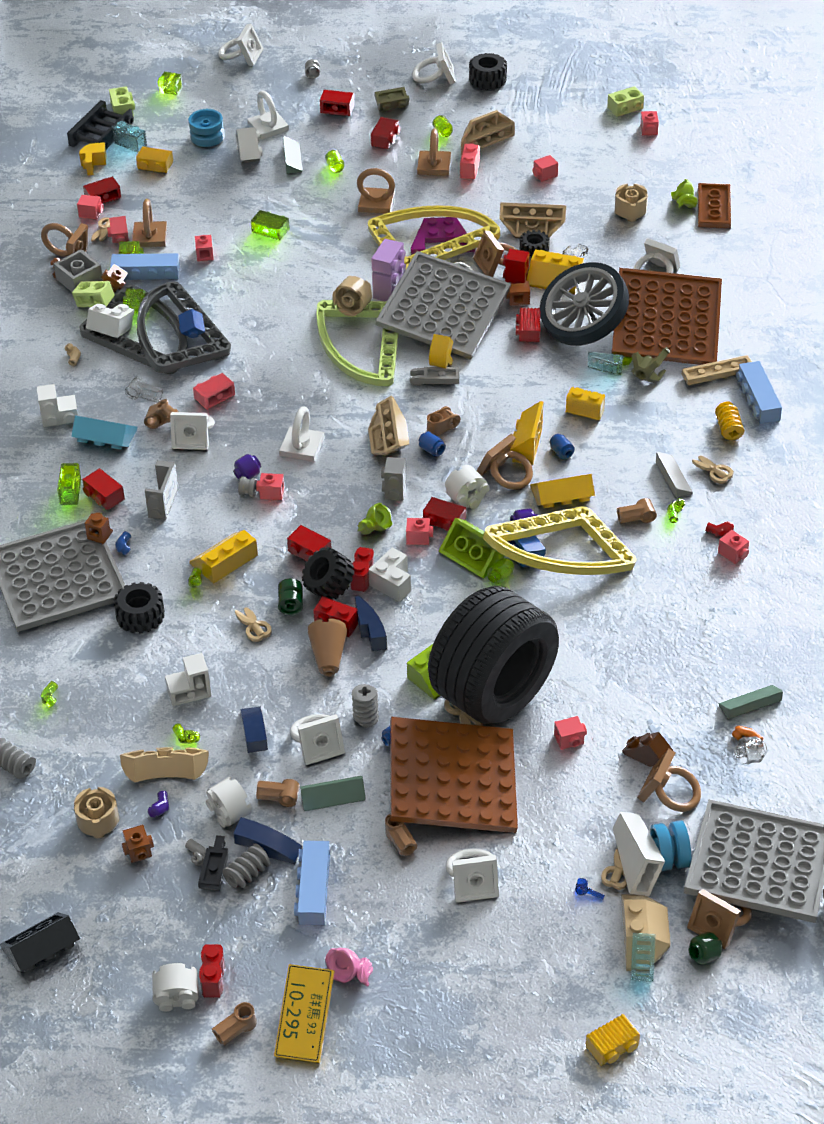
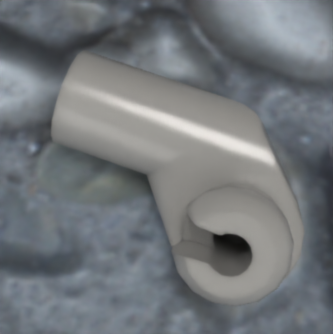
M189 839L185 847L193 852L191 861L196 866L203 865L206 848L193 839Z

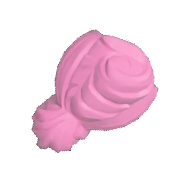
M331 948L328 951L325 962L329 970L335 971L333 980L346 983L356 976L361 983L367 987L369 986L368 978L373 972L372 963L369 959H359L353 951L347 948Z

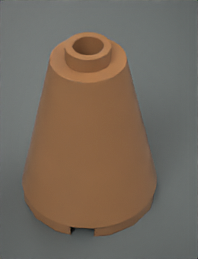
M322 619L308 626L307 633L318 670L324 676L329 677L339 671L347 628L346 624L340 620L328 619L329 622H322Z

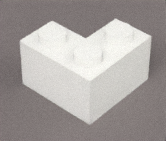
M256 127L237 129L235 136L240 162L260 161V156H263L262 147L258 146L260 141L259 131H256Z
M96 304L88 309L86 328L118 338L132 329L134 309L129 308L125 304H119L113 309L106 308L103 304Z
M55 384L37 386L43 427L74 423L75 415L78 416L75 395L57 397Z
M392 547L369 568V586L400 602L411 592V575L407 573L408 556Z
M202 653L183 657L184 671L165 676L166 687L172 706L212 697L209 672Z

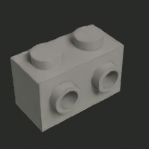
M387 457L386 465L381 470V478H384V481H382V492H385V499L404 501L406 489L405 458Z

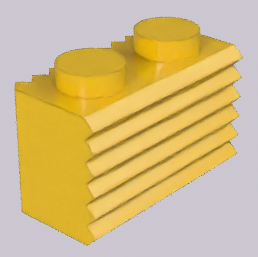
M142 146L136 155L137 168L167 173L173 163V153L170 150Z
M574 386L571 387L566 396L565 412L600 421L605 409V394L602 395L598 392H591L578 387L574 388Z
M621 1014L590 1034L588 1033L585 1046L600 1066L606 1063L612 1064L626 1051L631 1053L636 1050L639 1045L640 1033L627 1017Z

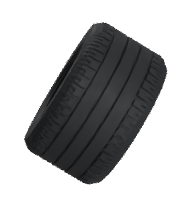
M491 586L480 589L468 596L454 609L438 632L428 661L431 686L436 693L480 723L495 724L504 722L525 708L548 678L558 653L559 634L557 625L550 615L506 587Z

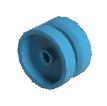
M201 109L189 116L190 138L195 145L211 147L223 141L225 136L223 117L220 112L213 109Z
M672 821L668 828L663 823L652 824L650 835L665 860L661 872L670 871L673 863L678 869L690 868L692 861L691 845L684 821Z

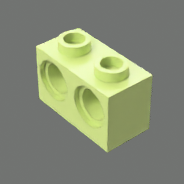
M127 86L109 89L113 112L123 115L128 109H132L133 113L135 103L132 93L128 92Z
M635 86L608 94L607 108L616 117L643 109L644 95Z
M81 281L72 292L77 307H93L96 304L107 306L115 296L110 281Z

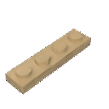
M748 355L684 368L681 374L687 385L734 376L739 371V364L752 361Z

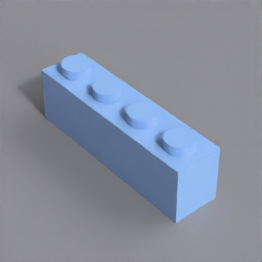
M179 253L112 254L110 269L115 264L126 271L128 274L124 280L179 279Z
M755 361L739 364L736 378L742 385V391L747 396L748 404L753 408L754 417H757L760 424L781 421V403L761 362Z
M304 841L303 849H299V862H302V866L297 868V880H300V885H296V898H299V902L294 903V916H298L299 925H325L330 842Z

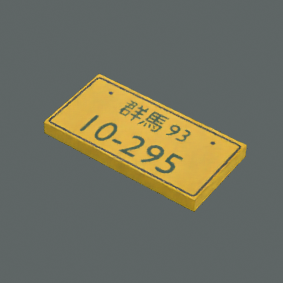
M288 965L274 1057L313 1063L321 1062L334 970Z

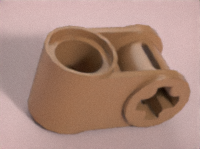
M163 399L149 407L144 424L148 428L156 429L167 422H171V412L179 411L173 409L168 404L169 401L167 399Z
M444 406L427 416L426 431L440 436L457 427L461 418L458 414L452 413L448 406Z

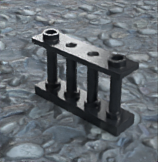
M100 100L67 132L69 146L75 147L80 141L89 144L105 143L107 150L133 124L132 109H128L123 115L108 111L106 101ZM107 116L117 119V121L113 123L103 120V118ZM96 125H101L104 127H108L109 129L107 131H104L94 127ZM88 133H92L101 137L99 139H94L86 135Z

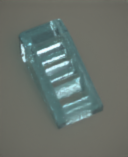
M588 352L587 367L621 377L624 356Z
M633 933L630 977L632 981L654 982L656 934ZM637 941H650V945H637ZM637 950L650 951V955L637 954ZM636 959L649 960V964L636 963ZM636 969L649 970V974L636 973Z

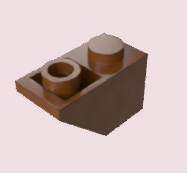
M660 732L646 733L638 737L633 736L628 739L627 745L622 750L624 755L649 767L654 766L668 748L674 751Z

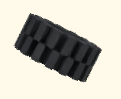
M528 230L527 233L524 232L520 236L519 249L520 251L529 252V256L532 258L535 249L549 251L550 238L548 234L545 235L544 231L541 233V230L537 232L535 230H532V232Z

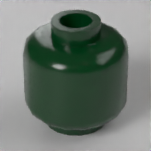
M705 932L690 940L689 955L697 963L707 964L719 959L722 954V942L714 933Z

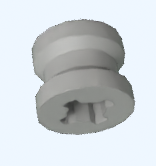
M310 59L305 63V74L308 78L314 79L320 75V64L315 59Z
M241 477L238 487L239 495L249 494L250 496H255L257 492V479L252 478L250 480L246 477Z

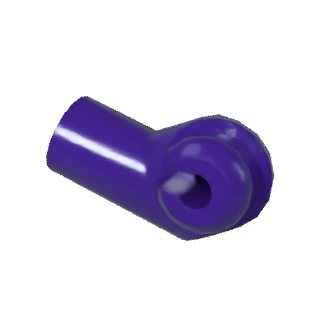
M159 791L157 793L158 801L152 804V807H149L147 811L150 817L155 818L168 811L169 802L166 791Z

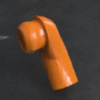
M736 726L732 732V736L737 740H741L743 735L747 738L753 737L752 742L757 746L764 740L752 728Z

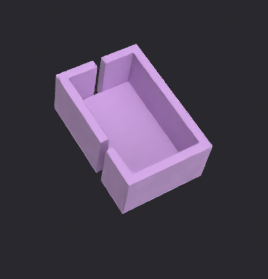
M384 239L371 258L373 299L388 301L406 269V264H404L406 254L404 243Z

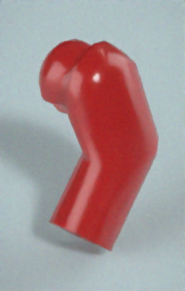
M729 521L719 525L708 522L705 527V531L720 537L734 530V524Z

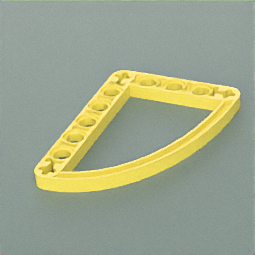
M435 205L407 208L371 218L368 221V230L378 246L381 245L384 239L395 241L385 225L408 219L435 216L455 217L483 226V228L421 251L428 255L436 254V258L447 260L477 248L480 240H475L474 238L482 237L484 231H490L496 240L500 238V227L488 216L471 209L455 206ZM381 234L386 235L383 238L378 237ZM462 242L467 243V245L461 246L459 244ZM446 248L452 249L449 252L444 251ZM415 254L408 257L405 256L404 264H406V269Z
M576 507L491 525L485 528L483 539L504 556L521 564L551 572L574 575L612 574L630 571L636 563V557L587 507ZM581 526L612 560L575 562L551 559L526 552L509 544L507 541Z

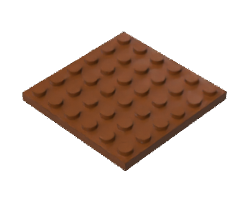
M619 267V274L623 278L629 292V305L624 318L613 330L611 355L632 357L633 353L638 352L642 357L649 355L655 358L662 349L667 347L670 353L663 361L697 365L717 362L722 278Z
M391 716L390 821L516 833L518 820L513 729Z

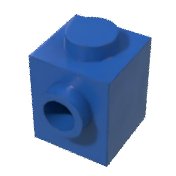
M190 309L178 315L181 334L189 338H197L205 332L202 313Z

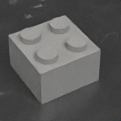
M81 249L54 263L56 279L71 292L74 291L81 281H103L101 278V264Z

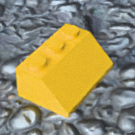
M535 249L527 276L529 286L546 289L563 271L584 263V258ZM574 286L568 292L575 295L577 291L576 286Z
M539 401L521 413L520 419L516 421L517 431L513 432L516 440L509 450L525 456L531 465H534L543 429L544 401ZM512 458V462L521 463L518 460Z
M592 474L530 484L537 506L543 505V508L554 507V503L561 502V505L572 504L574 499H579V502L590 501V497L595 496Z
M245 530L235 532L190 560L189 563L214 584L258 556L257 541Z

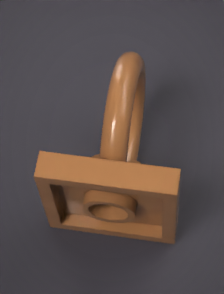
M433 128L430 136V151L419 152L417 175L449 176L451 152L438 151V130Z
M371 168L363 171L357 178V188L361 193L358 212L390 213L395 196L394 179L382 169ZM369 175H379L387 180L389 188L364 187L363 181Z
M145 199L143 201V222H134L133 248L166 247L167 221H153L151 201Z
M50 223L43 227L41 239L49 251L61 257H67L80 249L86 253L88 250V225L81 223L73 234L67 227L61 224ZM50 230H58L68 237L66 250H60L52 245L48 239V232Z
M484 231L473 259L485 275L493 277L498 264L505 266L503 265V258H501L504 250L509 252V249H518L498 242L490 231Z
M512 434L508 435L485 454L477 472L482 476L491 470V474L498 484L507 489L518 490L526 487L531 482L533 469L525 456L515 451H509L516 440ZM508 458H513L522 463L526 475L520 482H509L499 474L498 468Z
M668 748L652 767L637 798L645 802L655 790L659 800L666 807L678 812H687L699 804L701 800V787L691 772L679 766H670L676 752ZM671 774L680 775L690 783L693 789V797L688 803L674 802L665 794L663 788Z
M702 889L698 893L687 928L699 935L705 932L714 933L721 940L722 948L726 949L730 944L735 927L747 924L752 917V910L739 906L741 908L739 910Z

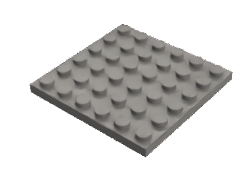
M417 251L377 317L376 325L431 345L433 334L451 337L453 340L451 352L472 359L508 294L511 284Z
M86 520L0 545V589L17 632L112 604L118 591L126 586L107 543L102 544L87 539L84 524Z
M708 799L686 879L684 893L698 896V893L703 889L729 904L816 923L824 885V824Z

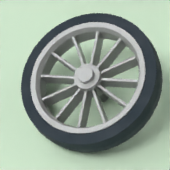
M598 262L578 264L563 271L548 285L540 301V318L547 332L558 342L570 346L591 344L610 334L620 324L628 309L629 292L623 278L611 266ZM594 280H599V282L592 288ZM586 282L585 290L581 292L579 284ZM607 284L611 285L610 287L602 290ZM574 286H576L578 290V293L576 295H573L570 292H568ZM564 295L572 299L569 301H560ZM613 295V299L602 300ZM595 307H608V309L603 313ZM556 308H565V309H563V310H561V311L555 313V312H556ZM584 315L587 316L589 324L586 326H582ZM566 317L561 324L557 323V321ZM576 319L574 328H568Z

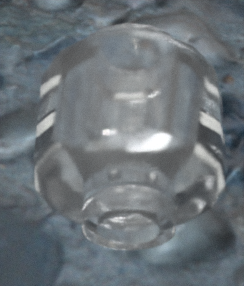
M757 736L744 737L737 742L734 754L745 765L760 763L767 754V746Z

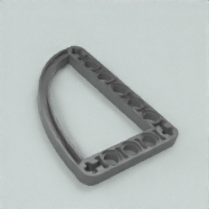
M175 281L164 283L151 290L142 300L137 316V336L145 357L156 372L166 373L230 354L231 343L180 283ZM168 295L182 313L190 310L187 308H192L202 313L204 327L210 328L205 329V332L200 334L207 344L158 356L149 341L145 327V318L149 308L159 298Z
M126 285L115 294L106 308L113 309L119 304L129 306L135 299L142 301L149 292L135 285ZM158 299L151 307L159 312L175 330L179 339L177 351L187 349V337L180 332L178 316L164 302ZM87 319L80 325V334L83 338L153 368L145 355H138L143 353L138 342L122 335L116 338L87 329ZM155 350V352H156V354H157L158 356L165 355V354H163V353L158 352V351ZM177 370L169 371L165 374H174Z

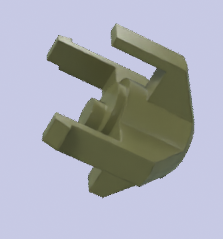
M665 347L655 358L649 355L642 357L638 352L633 353L634 368L631 370L632 374L644 381L658 382L666 370H661L658 375L654 371L670 353L669 349Z

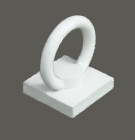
M247 24L238 38L228 41L219 49L218 56L221 59L230 60L243 54L248 66H253L263 51V47L252 24ZM236 44L239 45V50L224 54L230 47Z
M442 42L436 44L438 57L423 60L412 72V77L417 83L432 82L443 73H445L450 85L456 83L453 64ZM436 63L438 67L437 72L428 77L418 76L422 68Z
M260 91L257 95L260 115L248 118V125L256 127V131L260 133L261 140L289 131V125L277 113L270 95L266 91ZM263 98L267 102V105L270 110L269 112L265 111Z
M646 238L644 242L646 255L635 263L633 269L640 270L641 266L649 261L657 266L665 267L667 269L666 273H673V270L678 272L681 266L677 248Z
M302 406L297 411L293 427H289L279 450L280 456L315 462L325 435L324 432L309 430L310 414L307 407Z
M171 412L172 449L208 450V430L214 426V419L208 413Z
M324 714L309 715L296 721L290 728L291 738L301 744L303 760L306 765L345 754L339 718L336 714L332 716Z
M466 849L458 851L448 858L446 870L453 877L456 903L499 897L497 859L495 855L481 849Z

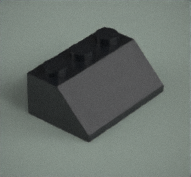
M57 912L2 942L0 946L14 968L25 973L33 970L36 967V963L42 960L44 962L51 960L56 956L55 953L61 949L66 951L76 945L75 942L80 937L69 915Z

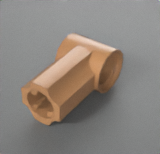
M648 498L640 499L635 505L617 508L619 523L641 520L643 523H650L657 517L654 506Z
M285 779L282 783L258 781L256 798L278 801L282 806L293 807L297 802L300 784L293 779Z
M388 814L385 818L386 837L392 840L400 855L408 856L413 854L417 849V843L404 822L390 821V814Z
M247 1002L238 1004L234 1009V1013L212 1028L213 1034L221 1045L225 1046L243 1031L248 1032L256 1027L257 1019L253 1005Z

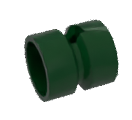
M293 578L284 579L279 582L278 610L285 615L300 613L303 609L302 583Z

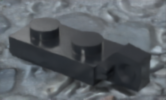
M216 835L214 847L209 846L206 849L198 881L199 889L217 891L221 889L222 871L226 868L228 859V848H225V836Z

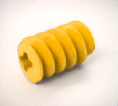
M730 401L720 403L715 409V414L722 436L727 440L739 439L744 435L745 430L738 408Z

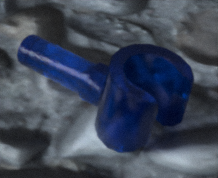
M579 878L577 880L575 891L578 895L589 894L601 900L604 899V894L588 888V881L586 879Z

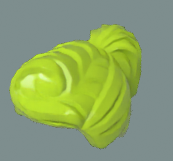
M684 179L685 181H682L677 186L676 191L671 192V197L678 203V208L682 205L688 208H695L698 200L697 197H694L693 185L688 179Z
M376 503L371 506L366 514V518L358 523L357 531L367 535L373 530L384 531L390 528L393 522L391 521V512L388 507L382 505V503Z

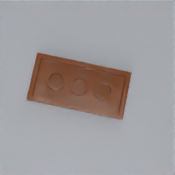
M698 183V227L731 229V184Z

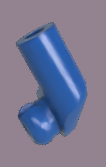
M124 531L115 542L117 551L123 555H127L131 550L127 546V542L131 539L129 532Z

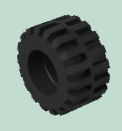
M494 53L474 56L469 62L470 84L485 90L500 88L507 81V61L504 57Z
M323 547L319 551L316 550L308 558L309 560L305 563V568L302 570L303 585L308 591L320 598L323 596L331 600L333 598L337 599L339 595H343L345 590H348L350 587L349 584L352 582V576L354 575V570H352L354 566L350 559L333 548L326 547L325 549Z
M134 582L131 583L132 585L124 586V589H120L114 597V609L118 625L121 628L123 627V630H130L134 634L135 632H139V634L144 631L150 632L152 628L156 629L165 617L161 591L156 586H152L150 583L144 584V582L138 584Z

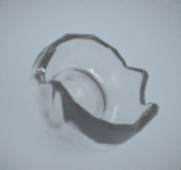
M578 244L572 249L569 245L566 250H563L562 254L584 258L585 262L589 248Z

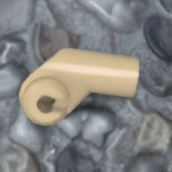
M68 343L64 348L70 356L68 363L71 366H76L81 352L76 346Z

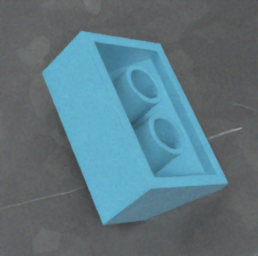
M75 415L71 437L77 438V442L88 443V440L94 441V445L105 446V443L111 444V448L122 450V446L129 447L138 427Z

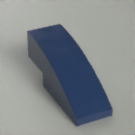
M355 596L361 638L369 637L371 651L387 650V636L379 616L360 596Z
M261 706L241 709L247 753L268 750Z
M242 817L233 833L234 844L248 848L258 844L266 852L268 858L294 865L299 857V849L303 848L301 844L283 833Z

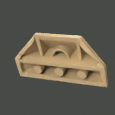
M498 110L470 120L461 139V155L464 144L479 145L480 149L514 136L515 122Z
M500 202L499 219L515 238H520L522 233H527L528 230L530 232L532 230H535V232L541 230V233L544 231L545 235L548 234L550 238L565 223L566 205Z
M391 395L377 403L376 411L368 428L371 453L373 455H389L409 445L406 419Z
M621 894L626 971H649L653 964L670 948L667 907L645 895Z

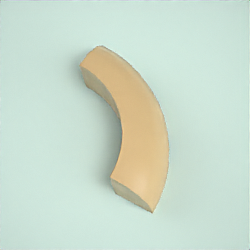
M173 747L156 748L157 752L137 750L120 755L121 767L125 775L133 782L164 777L195 780L206 769L209 751L197 748L173 751Z

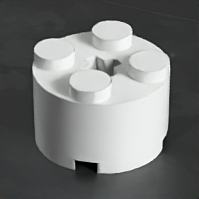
M464 465L461 466L463 469L459 471L455 469L447 477L445 492L457 505L464 506L466 509H475L479 506L480 501L484 498L490 487L486 480L472 466Z
M231 777L221 781L206 792L208 796L206 805L210 811H215L218 816V822L223 828L231 826L239 821L241 817L244 818L252 813L251 804L247 805L245 802L247 795L237 780H231Z
M172 963L160 966V971L158 972L153 971V1002L159 1006L160 1011L168 1012L173 1007H182L183 1009L195 1007V1002L198 1000V972L195 967L191 966V969H187L185 964Z

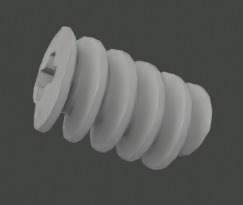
M361 684L352 690L353 718L361 726L367 728L375 725L379 719L378 691L373 686Z
M0 738V767L18 779L27 777L35 768L36 759L30 757L28 753H24L22 749H18L16 745H12L10 741H6L5 738Z
M254 844L248 848L247 852H243L241 857L236 858L235 862L230 863L228 867L224 868L222 873L229 885L234 888L237 885L244 888L246 887L245 881L248 883L252 881L251 875L257 877L258 871L263 872L265 870L264 866L269 867L271 862L263 848L258 844Z

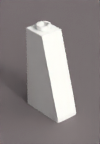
M620 812L613 827V832L628 891L630 894L650 896L665 860L640 815Z

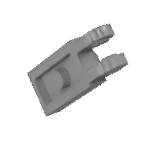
M424 367L413 368L410 371L411 385L421 386L423 383L459 384V367H447V369Z

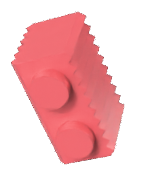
M464 144L460 161V178H476L480 162L479 145Z
M223 373L217 376L214 375L209 380L198 383L193 387L194 399L208 410L235 395L234 382Z

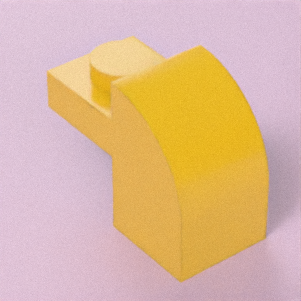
M92 143L80 150L81 166L87 170V176L94 175V166L106 165L105 143Z
M433 334L429 351V365L446 369L447 366H452L453 359L450 354L453 340L451 337Z

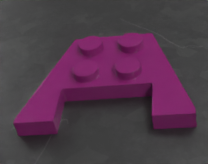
M455 217L424 218L411 246V255L417 251L426 250L425 243H444L465 235L467 232ZM462 242L460 245L465 246L467 243Z

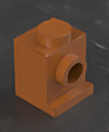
M529 281L511 284L509 292L505 297L509 299L510 306L530 305Z
M91 513L84 523L87 539L104 544L113 532V529L110 528L109 518L104 517L101 513Z

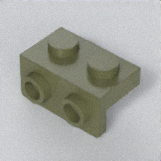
M405 87L377 91L374 94L379 111L404 108L409 105L410 98L406 94Z

